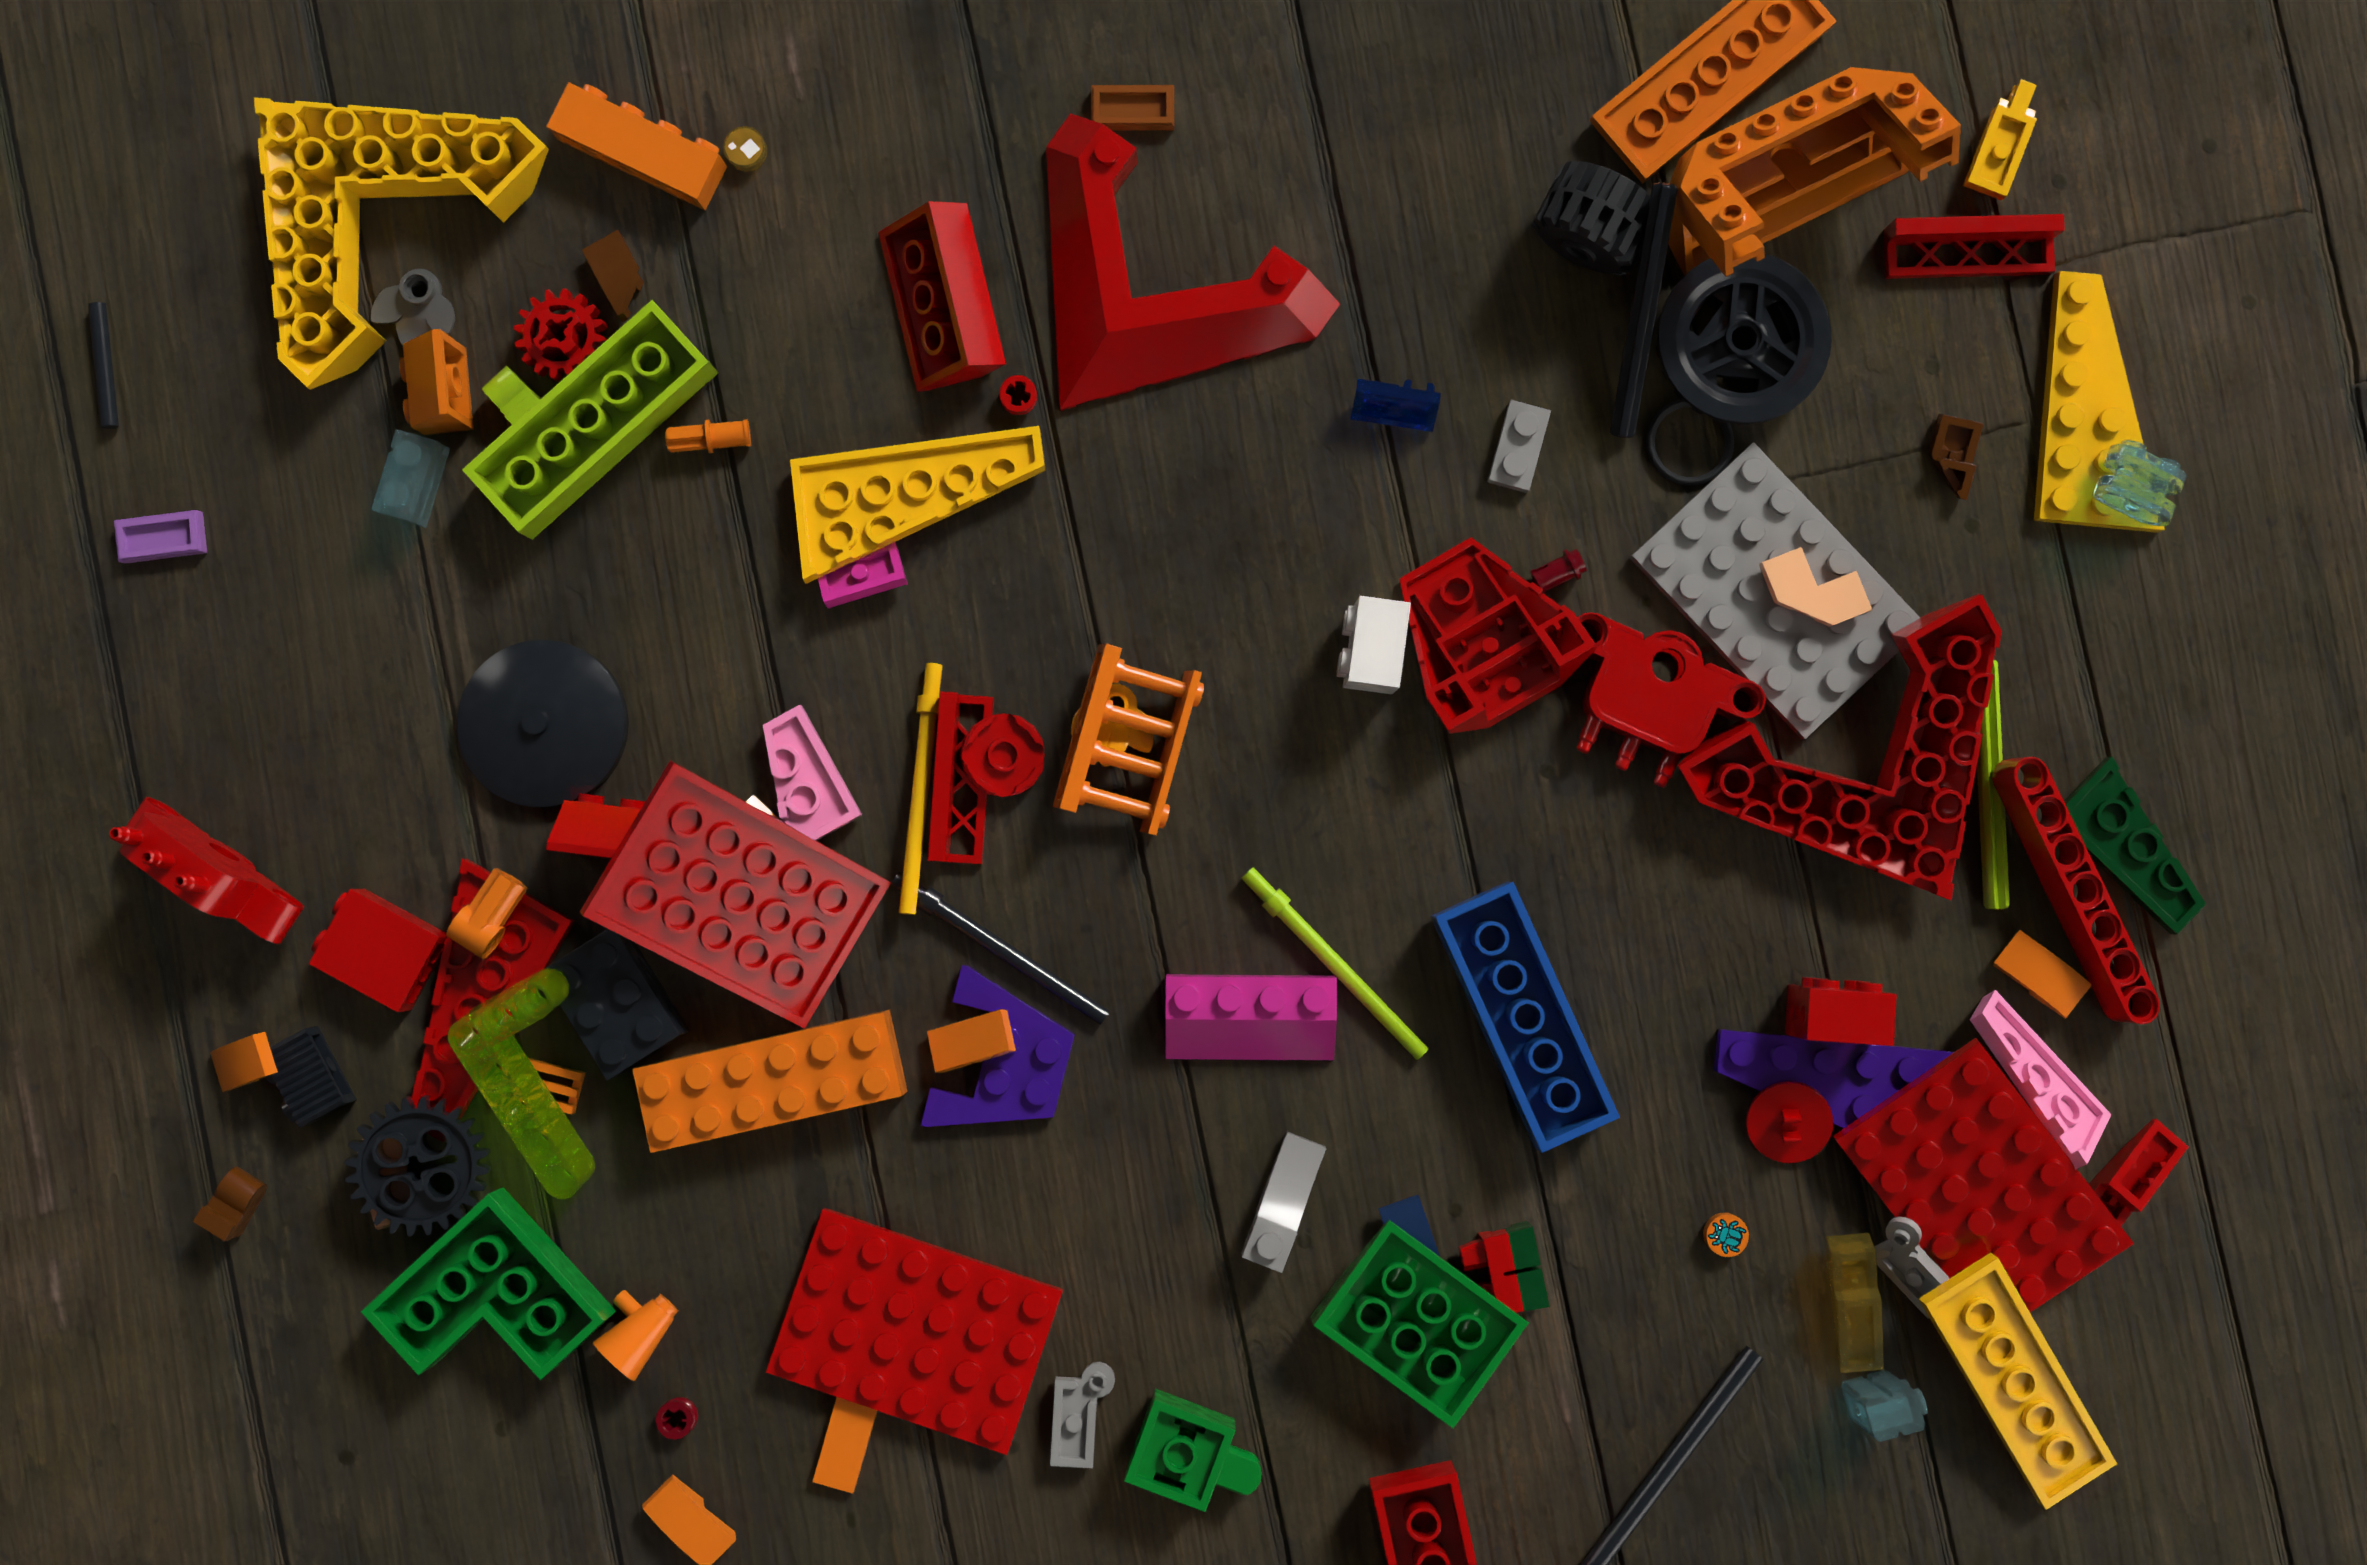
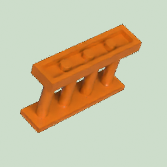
M1100 644L1096 650L1052 807L1076 813L1078 805L1083 806L1085 803L1141 818L1143 821L1140 832L1157 835L1158 828H1164L1169 816L1170 805L1166 804V799L1192 707L1199 705L1203 695L1204 684L1200 682L1202 672L1196 670L1184 671L1183 679L1179 681L1124 664V659L1120 658L1122 648L1110 644ZM1120 680L1177 697L1171 721L1113 705V700L1108 699L1112 683L1117 684ZM1110 721L1166 738L1160 761H1153L1102 746V742L1097 740L1101 723L1106 725ZM1096 762L1154 778L1148 803L1091 787L1090 782L1085 781L1089 765H1095Z

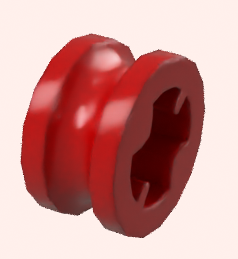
M1010 376L1000 387L1001 404L1007 412L1013 415H1023L1034 408L1037 401V391L1034 383L1026 376ZM1016 385L1025 386V394L1030 396L1027 403L1021 400V406L1013 405L1012 397L1007 394L1011 387L1016 390Z

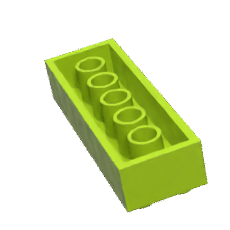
M651 300L466 465L462 471L519 533L533 540L719 372L660 307Z

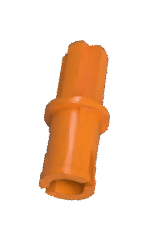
M708 419L702 425L669 427L665 432L666 446L669 452L708 449L709 453H714V449L750 447L749 421L744 419L743 421L711 423L710 419Z

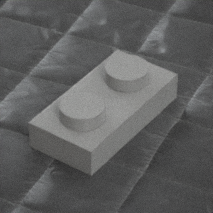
M1510 400L1488 476V483L1524 493L1529 492L1551 410Z

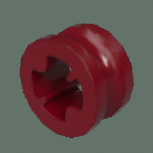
M684 1397L670 1399L657 1412V1429L668 1439L676 1440L683 1438L697 1424L699 1416L697 1407L692 1401ZM679 1409L682 1410L686 1415L682 1422H686V1426L684 1427L682 1424H678L675 1427L671 1426L668 1420L672 1415L667 1414L668 1410L673 1413Z

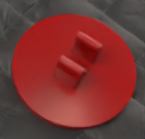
M1784 1081L1772 1084L1756 1095L1747 1111L1746 1127L1751 1142L1764 1156L1778 1162L1797 1163L1812 1158L1826 1146L1833 1131V1115L1827 1100L1815 1088L1801 1082Z

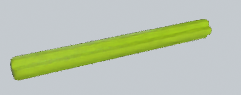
M1994 660L1991 674H1994L1990 699L1988 708L1985 707L1980 731L1983 736L1977 762L1984 907L1986 909H2006L2010 905L2005 807L1992 779L1996 765L2003 760L1998 662Z

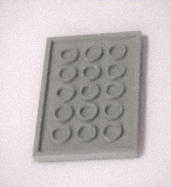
M1754 442L1629 557L1740 676L1761 686L1765 693V702L1801 740L1806 739L1899 652L1891 634L1920 618ZM1802 547L1817 586L1857 571L1872 610L1828 627L1802 613L1775 604L1759 564Z

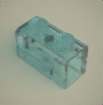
M396 429L391 443L393 450L388 453L371 510L395 520L426 528L450 448L438 441Z
M1885 1369L1867 1374V1379L1859 1376L1843 1381L1841 1388L1850 1419L1878 1442L1897 1438L1899 1432L1903 1435H1908L1924 1430L1925 1422L1923 1415L1928 1413L1925 1398L1919 1388L1912 1389L1906 1379L1900 1380Z

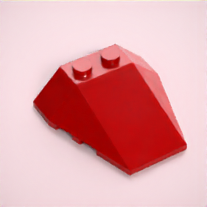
M1472 537L1399 578L1404 602H1411L1409 623L1427 700L1449 734L1485 729L1502 721L1562 686L1597 649L1596 643L1572 610L1565 605L1560 606L1543 593L1542 588L1533 582L1529 583L1512 570V566Z

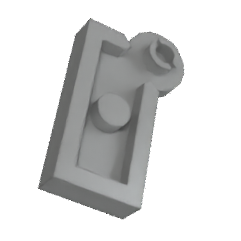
M1895 1217L1889 1221L1885 1232L1888 1240L1874 1246L1869 1257L1929 1319L1919 1298L1950 1278L1918 1245L1922 1237L1918 1224L1906 1217Z
M1091 1363L1084 1369L1082 1378L1056 1376L1050 1466L1093 1468L1097 1398L1109 1394L1115 1383L1114 1372L1106 1363Z

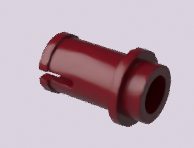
M1565 549L1562 551L1563 556L1537 569L1530 570L1534 583L1543 589V593L1572 578L1579 580L1581 579V574L1587 572L1586 565L1577 549L1570 552Z

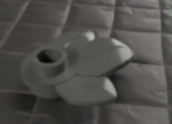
M413 269L401 278L399 285L387 287L379 293L371 310V321L377 324H396V331L403 346L404 343L433 329H441L446 334H450L455 323V312L452 304L442 296V286L436 275L426 269ZM420 285H427L428 290L425 296L417 297V288Z

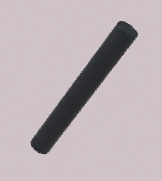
M92 302L88 304L100 424L103 429H115L119 427L107 307L106 303Z

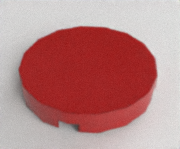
M1001 713L986 716L971 727L963 739L960 756L963 771L973 786L985 794L1006 797L1021 794L1034 785L1043 771L1045 749L1043 739L1034 725L1021 716Z

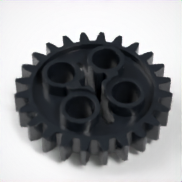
M429 1095L422 1096L418 1106L414 1105L410 1096H406L402 1099L401 1110L392 1101L385 1104L387 1117L378 1111L371 1113L369 1117L374 1127L366 1124L358 1126L356 1130L364 1140H352L349 1142L348 1146L358 1152V1155L347 1158L344 1164L356 1168V1172L345 1178V1182L359 1184L360 1188L350 1197L351 1199L362 1197L366 1199L367 1202L360 1210L361 1214L374 1209L378 1212L374 1225L377 1226L387 1218L391 1220L390 1233H394L402 1224H406L407 1234L412 1237L419 1225H422L426 1235H431L434 1232L436 1221L444 1230L448 1229L452 1225L450 1214L458 1219L467 1214L462 1203L474 1207L479 1202L477 1196L471 1191H484L488 1184L477 1177L478 1175L487 1174L491 1170V1166L480 1163V1159L487 1156L491 1151L489 1148L477 1147L476 1143L485 1136V1133L471 1134L469 1129L476 1121L474 1117L464 1122L459 1120L463 1107L458 1106L449 1113L445 1111L447 1105L445 1098H442L435 1107H430ZM438 1130L445 1135L447 1140L445 1149L435 1150L428 1145L426 1141L428 1131ZM386 1138H393L401 1143L403 1148L401 1158L393 1159L384 1153L383 1142ZM449 1155L457 1157V1161L453 1163L432 1164L422 1171L421 1175L418 1168L406 1169L385 1176L380 1174L381 1168L406 1166L416 1156L418 1161L422 1163ZM438 1172L449 1174L454 1181L453 1191H440L434 1184L435 1174ZM392 1181H402L409 1186L410 1197L408 1200H399L392 1195L390 1191Z

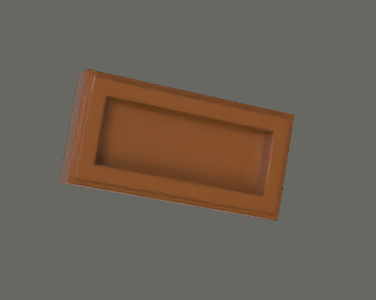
M1091 85V120L1104 124L1112 131L1175 130L1174 85Z

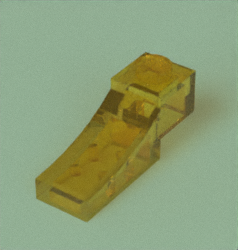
M1870 1234L1826 1236L1827 1273L1831 1288L1837 1364L1840 1373L1884 1370L1882 1303L1877 1286L1876 1250Z

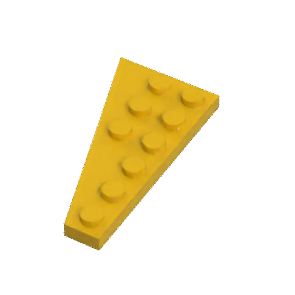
M2059 271L2054 274L2034 521L2159 533L2164 531L2165 528L2102 275Z

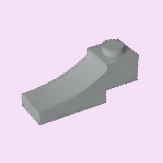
M1286 1131L1242 1248V1258L1280 1273L1283 1272L1297 1236V1230L1314 1180L1325 1154L1326 1146Z

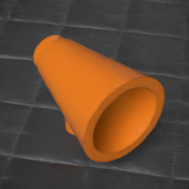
M623 1290L614 1298L613 1303L627 1318L593 1341V1344L615 1368L630 1380L635 1381L679 1310L662 1294H659L655 1300L651 1299L641 1306L626 1290Z

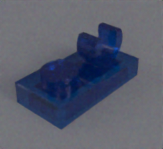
M1358 379L1352 404L1351 420L1433 432L1441 393L1435 392L1433 383H1428L1425 391L1412 389L1411 380H1406L1403 387H1399L1396 384Z

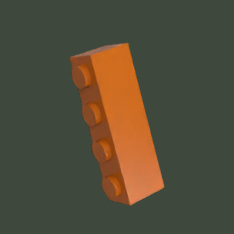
M568 82L546 126L557 140L706 211L727 168L725 162L718 154L720 151L718 147L702 138L697 137L695 142L682 137V131L667 121L659 120L658 124H655L644 118V112L629 103L622 102L620 106L607 101L608 96L594 86L585 84L582 89Z

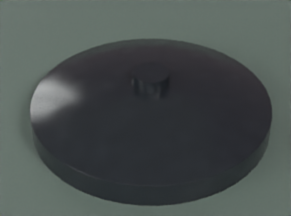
M531 640L506 647L487 659L469 680L462 694L457 714L459 745L463 757L474 776L497 796L509 802L529 807L562 806L564 800L578 801L579 793L591 794L597 790L617 767L623 755L628 737L629 721L626 701L612 673L604 664L588 652L553 640Z

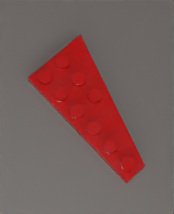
M462 858L459 870L461 877L457 896L453 898L451 912H453L452 920L463 907L472 903L491 873L467 858ZM525 892L503 926L506 928L503 938L486 959H481L449 937L445 939L431 1005H434L429 1027H426L423 1041L425 1043L421 1068L417 1071L412 1094L415 1106H418L421 1097L424 1095H429L430 1107H435L442 1098H445L447 1102L446 1112L451 1113L458 1106L463 1107L459 1120H461L543 977L540 971L552 963L574 925V919ZM438 1130L428 1131L427 1134L443 1143L447 1142L442 1132Z

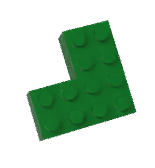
M504 1187L487 1194L361 1311L418 1376L437 1364L485 1319L540 1380L558 1367L617 1312Z

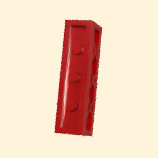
M2064 214L1895 218L1883 230L1885 279L2051 275L2055 272L2054 238L2065 231ZM2025 242H2041L2042 264H2029L2016 251ZM1993 243L2005 256L1997 265H1987L1975 254L1982 244ZM2007 243L2017 244L2013 248H2011ZM1951 244L1964 257L1955 266H1945L1933 253L1941 245ZM1965 244H1975V245L1970 249V248H1969L1967 245H1965ZM1910 245L1923 257L1914 267H1897L1896 246ZM1924 245L1934 246L1930 250H1928ZM2010 259L2014 264L2005 263ZM1967 260L1973 264L1962 266ZM1926 261L1931 265L1921 267Z
M940 691L928 861L983 864L987 794L972 785L964 771L957 765L956 759L957 752L962 749L963 740L958 744V731L960 729L965 736L968 733L959 722L960 704L984 705L983 718H985L986 716L993 715L994 697L960 695L957 692ZM957 771L963 779L955 786V773ZM967 783L978 795L977 807L964 817L953 805L954 794ZM953 813L960 820L954 827H952ZM975 815L976 829L968 822ZM963 825L975 837L974 855L950 854L951 836Z

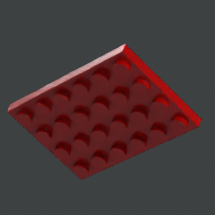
M670 760L581 908L580 913L601 926L805 1029L891 882Z
M1977 1038L1965 1044L1834 1135L1837 1143L1895 1217L1909 1218L1918 1224L1922 1232L1918 1245L1949 1278L1991 1252L1999 1258L2029 1312H2032L2134 1244L2078 1169L2075 1170L2074 1164Z
M823 1208L766 1373L1008 1455L1063 1289L834 1210Z

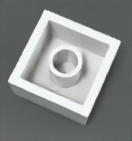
M1359 596L1354 606L1348 605V610H1345L1342 635L1349 636L1348 648H1343L1342 652H1340L1337 666V677L1344 678L1343 688L1393 694L1400 688L1411 602Z

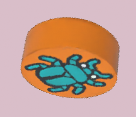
M1723 1212L1709 1218L1704 1226L1703 1237L1708 1248L1722 1257H1733L1740 1254L1746 1248L1749 1232L1747 1226L1740 1218Z

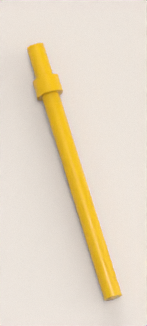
M926 663L923 694L918 695L916 713L920 714L899 905L900 914L916 915L936 721L939 712L942 665L938 663Z

